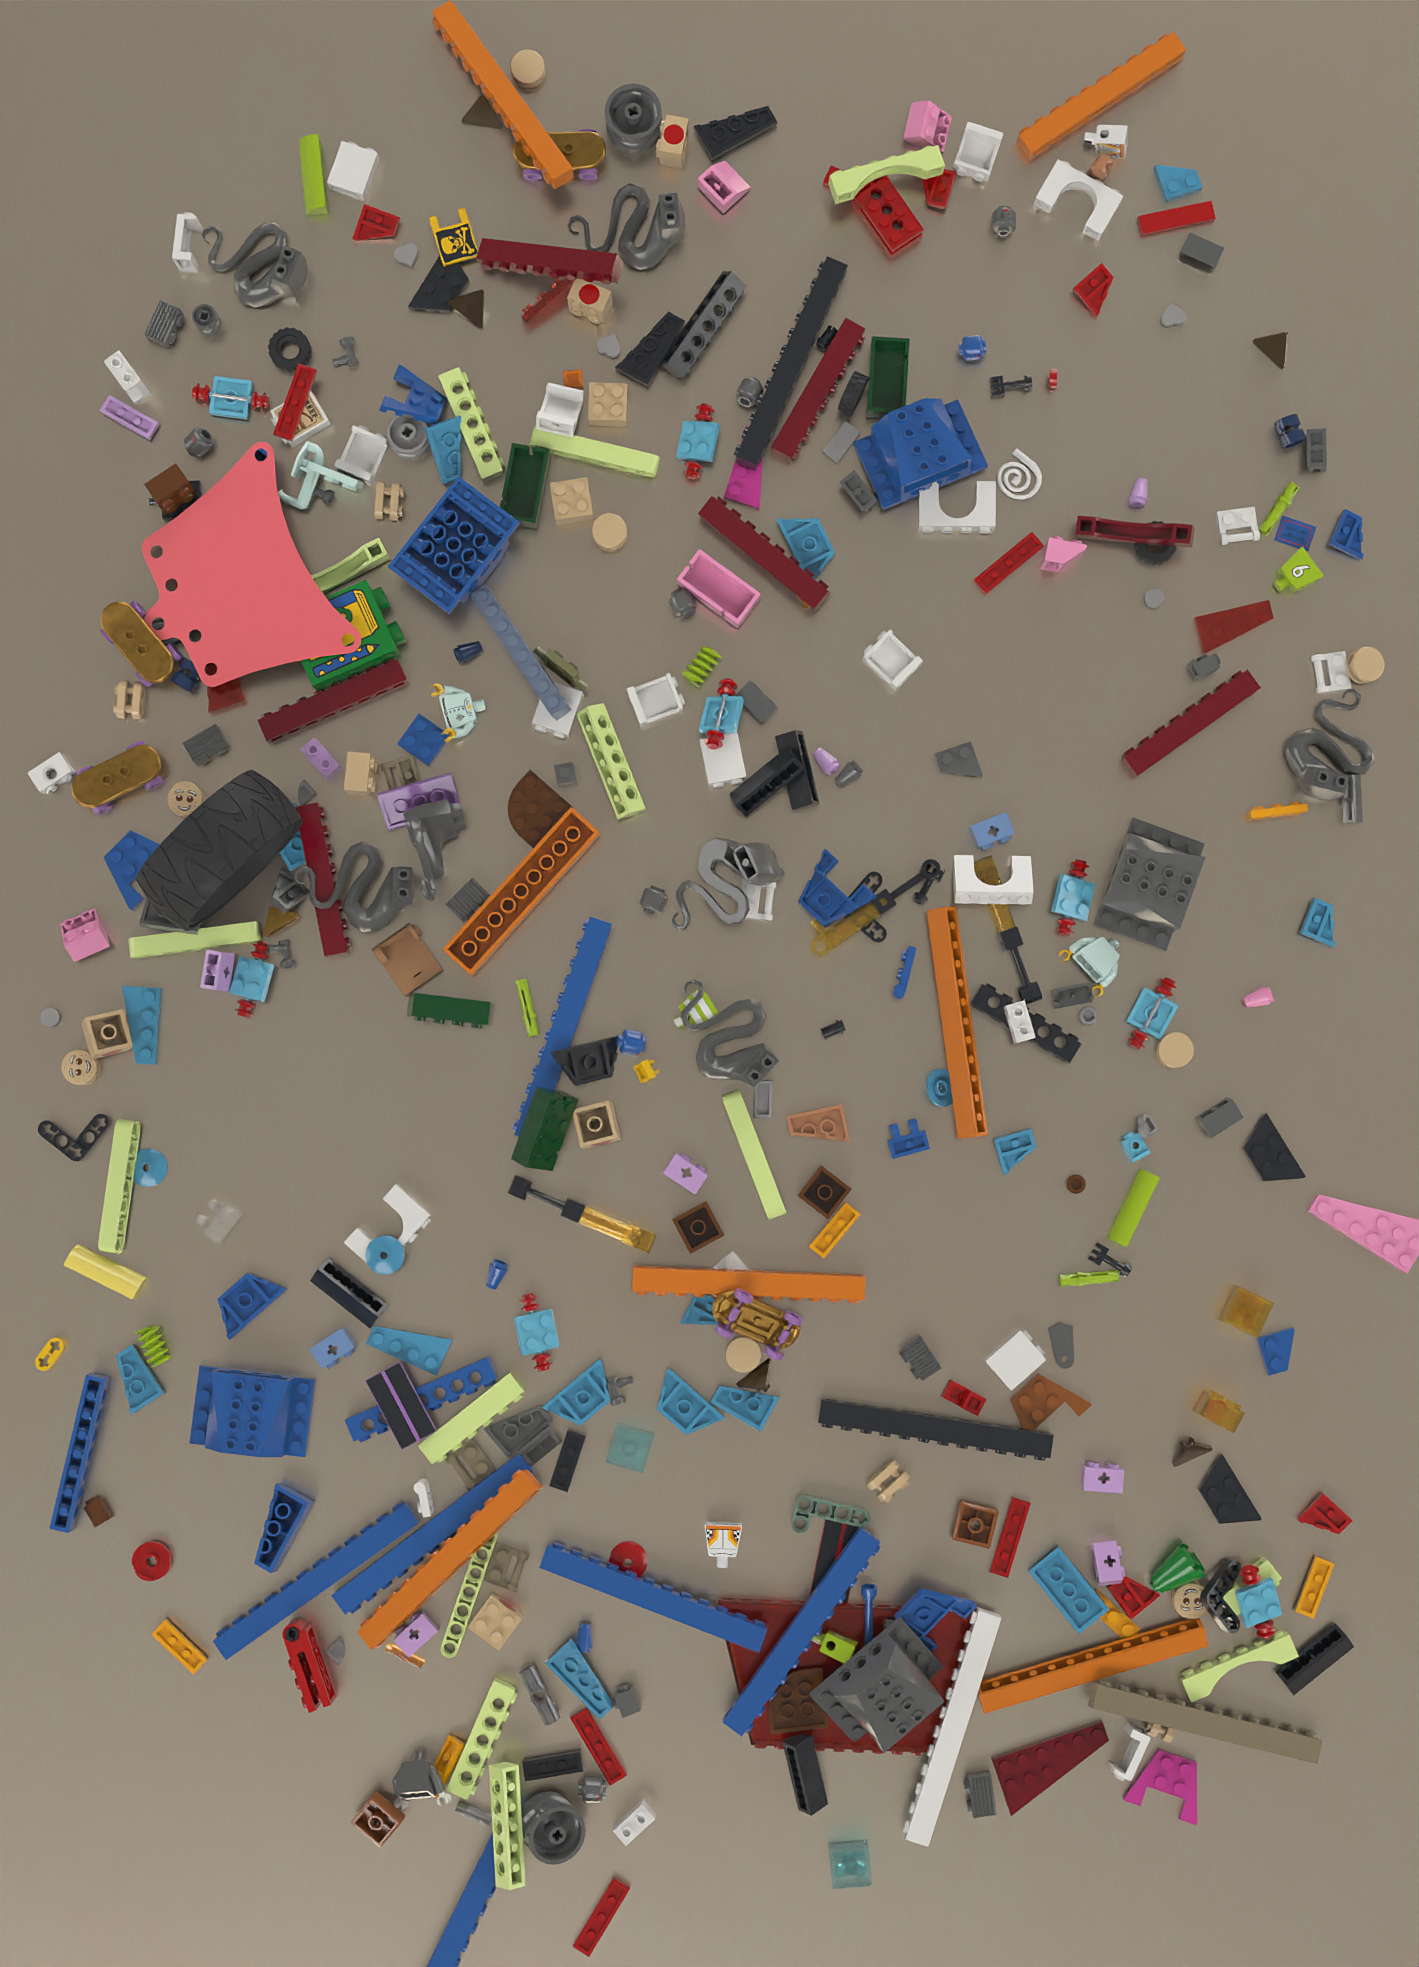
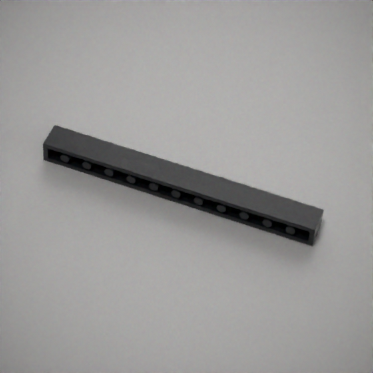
M828 256L825 262L821 261L817 270L819 275L817 279L813 278L810 285L811 293L810 295H805L802 303L804 308L802 312L798 311L795 322L797 323L795 328H790L787 335L789 341L787 345L783 344L779 353L781 358L779 362L775 361L772 372L774 374L772 378L768 377L764 386L766 391L764 395L760 394L756 404L758 409L756 412H752L749 418L751 424L749 428L745 427L741 436L743 442L741 445L738 444L733 455L736 456L735 463L753 471L757 470L846 275L847 264Z
M821 1398L818 1423H822L821 1426L825 1428H833V1425L841 1426V1430L852 1431V1428L860 1429V1433L871 1434L874 1431L879 1432V1435L884 1437H891V1434L899 1435L898 1438L910 1440V1437L918 1438V1441L923 1443H929L930 1440L937 1441L938 1445L949 1446V1443L957 1444V1448L968 1449V1446L976 1447L977 1451L982 1452L992 1449L995 1450L996 1454L1006 1455L1007 1452L1014 1453V1456L1021 1458L1031 1455L1034 1456L1035 1460L1045 1461V1458H1051L1054 1437L1050 1432Z

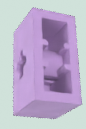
M315 737L300 749L328 781L343 769Z
M206 950L200 988L230 991L235 953Z
M675 1154L663 1174L693 1194H696L708 1176L705 1174L707 1170L699 1164L694 1166L689 1163L691 1159L684 1154ZM689 1167L692 1176L684 1178L681 1170L682 1168L687 1169Z
M1088 1462V1465H1082L1081 1489L1083 1491L1123 1494L1124 1470L1119 1468V1464L1108 1463L1106 1467L1099 1466L1100 1463ZM1102 1473L1107 1476V1478L1103 1479V1482L1098 1478V1476H1102Z
M1116 1541L1093 1543L1091 1550L1097 1585L1120 1584L1123 1581V1577H1125L1124 1565H1120L1119 1558H1122L1121 1547L1117 1546ZM1107 1559H1109V1562H1113L1111 1567L1105 1564Z
M425 1610L421 1614L416 1612L409 1619L411 1623L408 1626L402 1625L395 1632L397 1636L393 1641L408 1658L437 1633L440 1628ZM416 1629H418V1630H419L418 1635L415 1634V1635L413 1636V1635L411 1634L412 1631H413V1630L415 1631Z

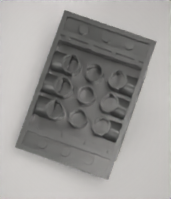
M1133 817L1093 925L1167 951L1173 932L1181 928L1206 857L1201 856L1205 843Z
M899 1617L809 1694L854 1743L868 1732L883 1753H885L944 1702L929 1680L944 1666L906 1622Z

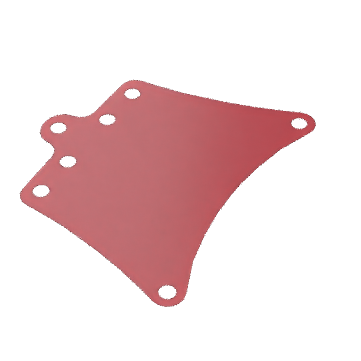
M257 442L252 445L242 458L210 490L175 519L148 536L142 543V553L159 590V600L147 611L145 622L160 640L178 638L182 641L200 679L207 686L215 687L249 673L290 662L352 653L361 644L359 631L331 605L318 588L294 545L283 515L276 486L274 451L271 445L266 442ZM260 448L267 451V458L264 461H257L255 458V452ZM155 545H159L163 549V554L159 558L152 557L150 553L151 548ZM175 579L177 581L178 587L175 591L170 592L166 589L165 584L167 580ZM161 617L164 620V627L161 630H155L152 627L153 619ZM194 629L201 632V639L198 642H192L189 639V633ZM347 633L352 634L355 639L353 645H343V635ZM208 663L216 664V674L212 676L205 673V666Z

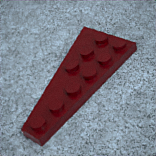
M1102 1720L991 1758L1011 1816L1109 1741Z

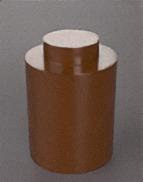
M94 1496L85 1502L86 1506L83 1508L94 1528L112 1518L101 1497L97 1499Z

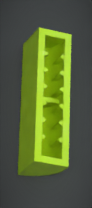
M311 134L302 137L298 141L306 216L328 214L321 140L318 134Z
M1142 1169L1138 1170L1110 1228L1107 1239L1123 1247L1128 1246L1160 1177Z

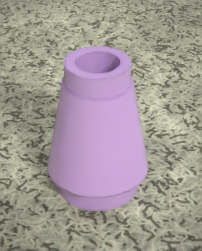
M1144 478L1136 479L1129 497L1132 507L1143 508L1148 502L1147 480Z
M821 747L813 753L824 774L827 773L830 776L839 769L838 760Z

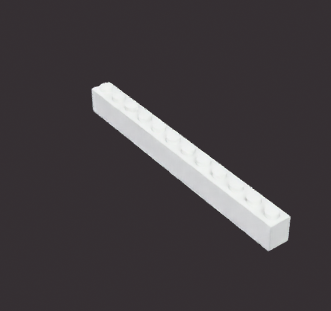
M978 1607L976 1612L971 1614L969 1623L972 1625L970 1631L967 1630L964 1635L963 1642L966 1643L964 1649H960L957 1661L960 1662L958 1668H954L951 1680H954L952 1687H948L945 1699H947L945 1707H941L939 1714L941 1721L939 1726H935L933 1737H935L934 1743L928 1747L927 1756L929 1758L927 1764L924 1763L921 1769L923 1777L921 1783L918 1782L915 1788L917 1796L915 1802L911 1801L908 1813H911L909 1821L905 1820L902 1832H904L906 1840L926 1847L929 1846L1002 1619L999 1614Z

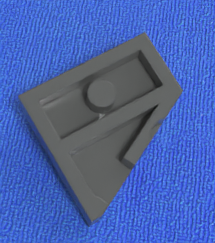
M971 741L934 754L941 773L970 775L979 778L983 776Z
M282 867L277 877L271 902L285 914L307 897L310 891L304 885L298 884L294 880V876Z

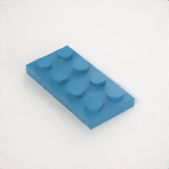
M1059 1546L1028 1571L1078 1634L1109 1610L1108 1606Z

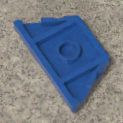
M246 1273L218 1298L223 1323H225L227 1338L231 1340L287 1289Z

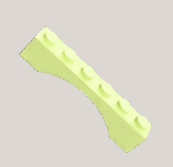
M938 145L933 147L926 146L921 150L915 152L908 151L904 155L897 157L893 155L886 158V160H875L868 163V165H857L846 171H835L830 175L828 185L835 204L854 199L856 194L866 184L879 177L891 174H908L928 179L942 175L945 164Z
M377 538L361 546L357 551L337 564L311 575V577L324 594L390 560V557L380 538Z
M1277 1631L1271 1638L1266 1640L1263 1638L1258 1639L1252 1646L1239 1647L1231 1655L1228 1653L1223 1654L1212 1663L1207 1661L1202 1663L1198 1669H1188L1182 1672L1183 1675L1179 1676L1188 1700L1192 1703L1210 1695L1218 1680L1238 1665L1252 1661H1270L1283 1664L1299 1657L1290 1635L1286 1631Z

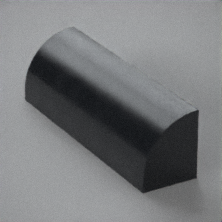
M794 730L775 736L778 752L780 753L788 746L805 768L786 784L792 810L820 805L803 731Z
M787 746L729 795L734 805L747 817L805 768L794 752Z
M329 1258L321 1264L310 1282L368 1328L375 1324L388 1307L384 1301Z
M1335 1623L1299 1652V1657L1288 1661L1275 1673L1294 1696L1353 1649L1354 1646L1348 1636Z
M799 1734L785 1739L782 1743L798 1810L812 1816L828 1805L813 1737L808 1734Z

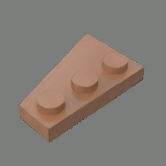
M843 1104L786 1116L790 1135L851 1142Z

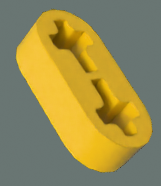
M55 1337L46 1343L35 1359V1365L39 1370L46 1371L54 1366L66 1349V1343L63 1338ZM59 1342L60 1350L56 1349L52 1353L51 1351L54 1348L52 1343ZM49 1355L50 1357L47 1360L49 1365L42 1366L41 1358L44 1359Z

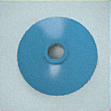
M945 1069L933 1070L927 1078V1094L935 1105L939 1107L949 1106L953 1103L949 1073Z
M151 1148L138 1151L134 1182L144 1187H152L162 1182L168 1170L164 1155ZM145 1164L150 1166L149 1171L144 1170Z
M379 1236L373 1239L366 1249L367 1264L378 1274L387 1275L394 1273L401 1267L404 1261L403 1246L394 1237ZM382 1252L387 1253L388 1256L386 1259L381 1258Z

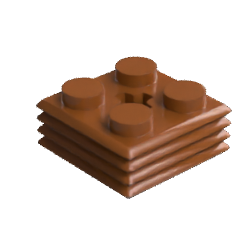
M960 1500L951 1535L952 1539L989 1549L999 1511L991 1507ZM977 1520L980 1525L972 1529L970 1523Z
M375 1791L355 1815L351 1823L375 1844L382 1847L404 1820L405 1814Z

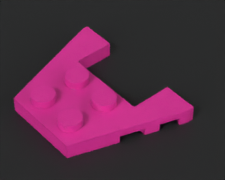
M1158 1748L1138 1779H1135L1130 1790L1125 1793L1123 1800L1141 1806L1147 1787L1184 1799L1178 1818L1197 1825V1762Z

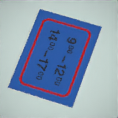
M1282 515L1274 540L1299 549L1303 546L1306 551H1309L1316 527Z

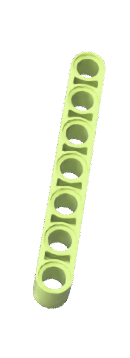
M536 427L533 428L529 444L531 448L534 446L549 449L552 454L648 477L656 476L660 457L654 454L573 435V438L538 430Z
M258 921L201 928L198 931V935L171 932L128 939L130 958L262 941L260 923Z
M737 1089L721 1095L768 1220L786 1214L740 1090Z
M118 1119L115 1124L98 1241L100 1251L119 1254L124 1248L141 1129L138 1121Z
M498 1532L494 1535L493 1539L480 1548L487 1552V1557L480 1558L476 1552L470 1560L440 1649L442 1655L446 1658L454 1657L460 1648L498 1538ZM478 1568L481 1571V1576L474 1577L471 1574V1569ZM472 1587L475 1591L474 1595H467L465 1588ZM461 1605L466 1606L468 1613L461 1614L458 1611V1607ZM452 1625H460L462 1631L455 1633L452 1630ZM445 1644H454L455 1650L452 1652L448 1651Z

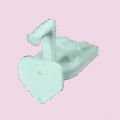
M306 441L296 457L291 473L292 477L300 479L303 472H307L298 499L285 494L282 489L278 491L280 501L299 509H305L309 505L320 474L325 475L324 479L339 485V482H343L342 487L355 492L357 488L363 490L365 483L324 467L322 449L318 445ZM309 451L315 453L312 462L308 460Z

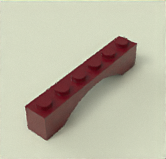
M1078 515L1075 535L1080 539L1192 548L1195 528L1191 524L1135 523Z

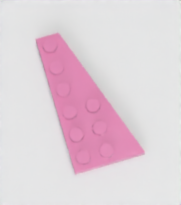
M1319 1194L1316 1195L1307 1210L1406 1274L1419 1255V1220Z

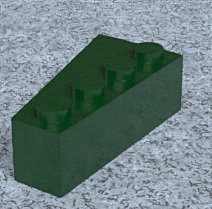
M410 993L407 1017H414L415 1021L425 1022V1019H433V1023L439 1024L451 1021L452 1025L463 1026L464 1023H469L473 1028H482L483 1025H488L491 1002Z

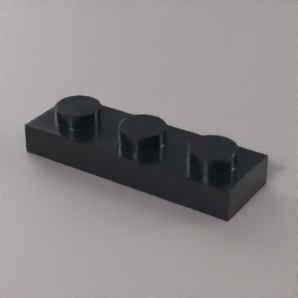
M567 1430L551 1478L550 1487L568 1492L586 1435Z
M580 1750L522 1760L525 1781L583 1772Z

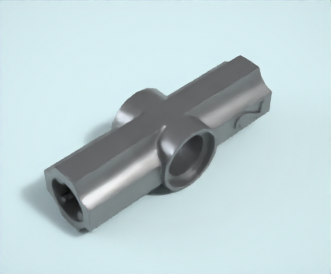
M534 1664L521 1670L518 1674L545 1726L556 1722L561 1717L549 1695L548 1688L543 1684ZM536 1691H542L545 1697L543 1699H537L534 1693Z

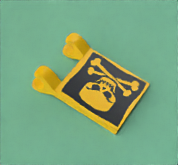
M465 208L458 209L461 223L444 228H439L436 216L429 217L443 267L477 257L478 249Z

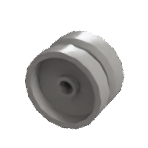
M406 414L402 416L395 415L391 419L387 427V438L393 451L399 457L407 460L417 459L428 451L430 445L424 429L428 427L426 422L414 420L413 416Z

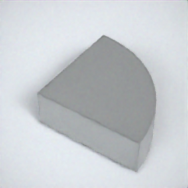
M303 779L299 785L298 799L301 805H306L317 793Z
M340 1637L325 1651L338 1666L345 1654L344 1644Z

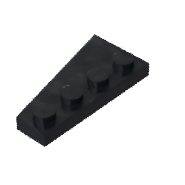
M769 106L746 111L745 114L728 116L726 119L719 121H709L708 124L695 125L694 130L711 160H714L776 126L777 120Z
M668 311L652 330L639 341V344L615 366V369L649 387L661 366L659 362L677 338L685 324V320Z

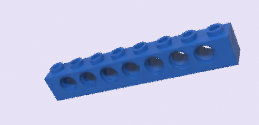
M488 1356L419 1386L415 1390L418 1396L423 1395L427 1398V1404L424 1405L425 1409L430 1408L431 1411L441 1408V1403L448 1401L450 1404L459 1400V1395L466 1393L468 1396L477 1392V1387L484 1385L486 1388L495 1384L494 1380L498 1378V1375ZM472 1372H478L481 1375L479 1382H474L471 1379ZM454 1380L462 1381L463 1388L461 1390L454 1388ZM440 1387L445 1390L443 1398L436 1395V1388ZM378 1405L345 1419L353 1442L359 1440L361 1443L370 1439V1434L377 1432L379 1435L388 1431L389 1425L382 1418V1412ZM365 1419L373 1421L374 1426L372 1429L365 1427Z
M89 1373L85 1376L49 1529L69 1533L75 1528L110 1377L95 1373Z

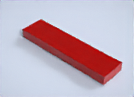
M1211 200L1140 215L1137 219L1141 236L1215 221L1216 217Z
M298 363L273 433L274 436L293 441L317 374L316 369Z
M1033 532L1029 533L973 581L986 595L1040 551L1044 545Z
M1011 1497L990 1565V1573L1006 1578L1009 1577L1031 1505L1030 1502Z
M588 1707L570 1716L572 1723L608 1784L611 1786L626 1777L627 1773Z
M615 1877L612 1878L575 1940L573 1948L590 1957L629 1892L630 1886Z

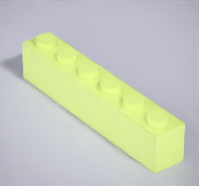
M512 1372L508 1373L420 1443L418 1447L431 1464L436 1461L438 1464L448 1457L446 1455L451 1449L456 1451L463 1445L462 1440L466 1437L470 1440L478 1433L477 1428L481 1425L485 1428L493 1421L492 1416L496 1413L501 1415L508 1409L507 1405L511 1401L516 1403L524 1397L522 1393L525 1391V1388Z

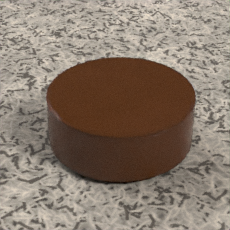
M1071 1175L1066 1180V1188L1071 1193H1081L1086 1187L1085 1179L1080 1175Z

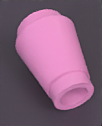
M1262 987L1244 997L1247 1008L1270 1005V1002L1274 1001L1269 987Z

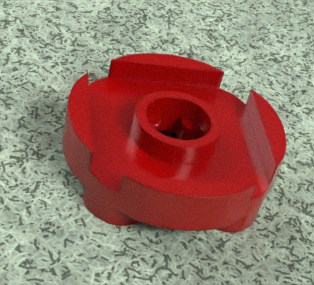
M145 1542L134 1551L131 1562L136 1575L145 1581H155L162 1578L171 1568L172 1553L161 1542ZM154 1556L157 1563L150 1566L147 1558Z

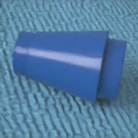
M493 1259V1262L489 1265L486 1281L488 1288L497 1289V1286L508 1271L507 1263Z
M579 1624L574 1643L580 1652L590 1653L591 1648H593L590 1624Z

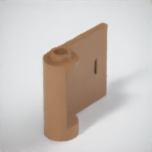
M410 923L371 949L405 997L443 971L419 937L421 932L418 927Z

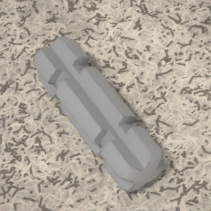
M458 1802L455 1813L459 1815L464 1814V1817L476 1822L481 1821L486 1826L491 1824V1814H484L483 1811L472 1806L467 1807L462 1802Z

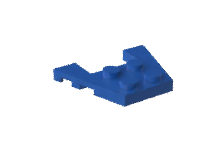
M399 364L393 379L411 387L405 403L385 395L379 411L386 413L387 410L394 411L395 415L398 416L403 414L411 415L414 420L437 424L447 398Z
M130 830L103 858L128 908L133 911L144 898L131 884L136 880L143 864L160 844Z
M824 849L821 854L822 858L819 864H816L815 872L811 880L808 881L798 902L826 928L874 900L877 896L862 884L848 898L826 877L839 861L828 850Z
M920 1588L895 1614V1618L901 1617L929 1650L933 1652L937 1648V1644L925 1635L950 1610L966 1619L977 1606L972 1600Z

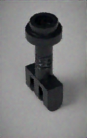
M1003 375L989 378L991 383L998 382V384L990 385L991 390H998L991 392V397L1005 396L1004 389L1025 387L1026 391L1029 388H1033L1032 377H1028V375H1024V379L1006 382H1003Z
M928 865L925 868V871L928 874L935 873V868L932 872L929 871L932 865ZM942 869L935 879L925 880L920 892H915L913 895L915 903L919 905L927 903L928 898L926 895L933 881L938 883L941 881L945 870Z
M1097 1242L1095 1246L1102 1249V1251L1098 1252L1093 1249L1092 1253L1097 1255L1098 1258L1095 1259L1093 1256H1089L1088 1259L1099 1266L1104 1261L1121 1271L1120 1276L1128 1277L1133 1268L1130 1266V1263L1126 1262L1124 1265L1107 1255L1109 1249Z

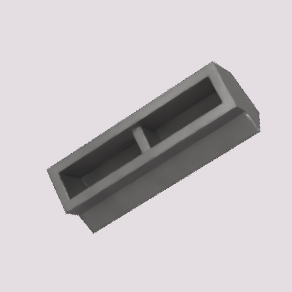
M1349 775L1346 794L1342 796L1343 823L1360 824L1363 822L1361 775Z

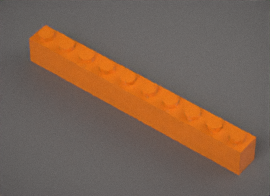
M1174 32L1169 35L1164 34L1153 46L1149 44L1142 50V53L1139 55L1134 54L1127 60V63L1122 66L1121 64L1116 66L1111 71L1112 73L1107 76H1101L1094 85L1086 86L1076 97L1074 95L1069 97L1061 107H1054L1046 117H1039L1031 127H1024L1019 132L1017 143L1028 159H1032L1182 59L1186 48Z

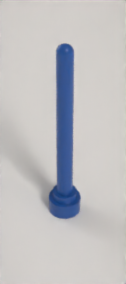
M870 1583L861 1586V1595L865 1599V1646L873 1640V1599L877 1595V1586Z

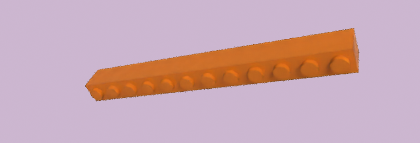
M450 0L432 11L433 26L437 31H441L445 43L452 46L455 57L462 60L465 71H470L476 86L480 85L483 95L492 102L494 111L497 114H501L504 125L507 128H511L513 137L517 142H521L525 154L531 156L535 168L542 171L545 182L548 185L551 184L556 189L574 178L572 166L454 3Z
M957 907L927 910V921L932 946L958 1139L988 1135Z
M632 1265L631 1289L638 1295H647V1292H655V1295L665 1296L666 1293H674V1296H686V1293H692L694 1297H705V1294H713V1297L716 1298L722 1292L739 1288L751 1294L754 1299H763V1296H769L772 1300H782V1297H790L792 1301H802V1298H809V1301L820 1302L821 1299H829V1302H840V1299H846L849 1303H859V1300H865L866 1277L863 1274Z
M518 1470L511 1477L513 1480L509 1484L505 1483L498 1489L499 1493L494 1498L490 1497L484 1503L485 1507L481 1511L477 1510L471 1515V1521L467 1525H461L456 1530L457 1534L453 1538H448L442 1544L444 1547L440 1551H435L429 1557L430 1561L426 1565L422 1564L415 1570L416 1574L412 1578L406 1579L401 1584L402 1588L398 1592L394 1591L387 1598L389 1601L385 1605L381 1604L374 1610L375 1615L372 1618L368 1617L360 1624L361 1628L357 1633L371 1650L379 1648L543 1488L529 1470Z
M1200 1618L1187 1619L981 1681L977 1694L983 1713L993 1712L1208 1647L1205 1628Z

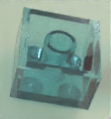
M617 1422L606 1463L643 1473L654 1433Z
M867 1839L828 1843L833 1889L872 1886Z

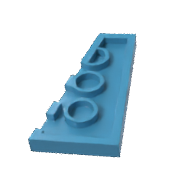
M122 986L135 1063L156 1065L162 988Z
M373 1326L366 1344L433 1375H437L452 1339Z
M572 1639L546 1661L545 1664L599 1720L614 1707L613 1702Z

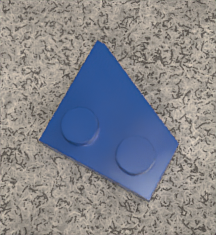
M1344 509L1328 545L1358 560L1363 559L1364 556L1361 553V542H1363V534L1361 532L1362 517Z
M1294 1328L1257 1337L1267 1375L1270 1376L1288 1370Z

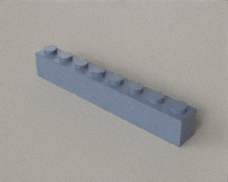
M484 584L470 595L550 715L556 721L572 710L493 592Z

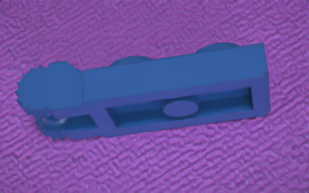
M908 946L907 950H903L901 960L904 961L903 969L899 968L896 978L900 981L893 989V997L897 999L905 995L916 947Z

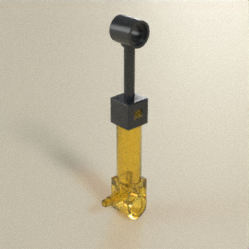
M991 855L974 861V870L981 882L992 886L1001 885L1002 882ZM988 904L999 932L998 937L1003 951L1011 950L1023 986L1018 987V993L1021 1001L1025 1000L1027 1005L1042 1000L1039 985L1036 981L1030 983L1018 947L1024 943L1018 926H1015L1008 904Z
M934 859L926 860L919 870L920 873L891 893L884 889L876 895L877 897L874 900L863 905L827 930L823 928L818 920L812 921L815 930L819 934L811 943L812 953L818 957L827 955L846 939L894 908L897 904L894 899L923 879H935L940 873V864ZM932 865L935 868V873L928 874L925 871V867ZM823 942L826 945V949L824 951H817L815 944Z
M517 1175L514 1176L507 1192L508 1194L525 1200L527 1195L561 1209L560 1216L583 1224L641 1251L650 1253L657 1235L590 1208L571 1198H567L566 1203L532 1189L531 1185L533 1182Z

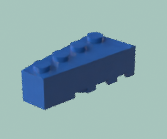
M283 1483L275 1484L273 1499L270 1502L269 1514L265 1521L263 1536L259 1543L254 1564L269 1573L276 1572L279 1569L314 1504L313 1500Z

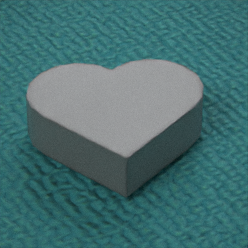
M408 243L404 247L396 248L394 257L399 263L412 268L419 253L418 248L414 243Z
M1171 303L1163 313L1161 323L1165 327L1180 326L1186 320V313Z
M615 334L598 340L596 346L599 353L607 354L612 359L620 355V346Z
M1148 1114L1138 1117V1132L1141 1137L1146 1139L1158 1131Z

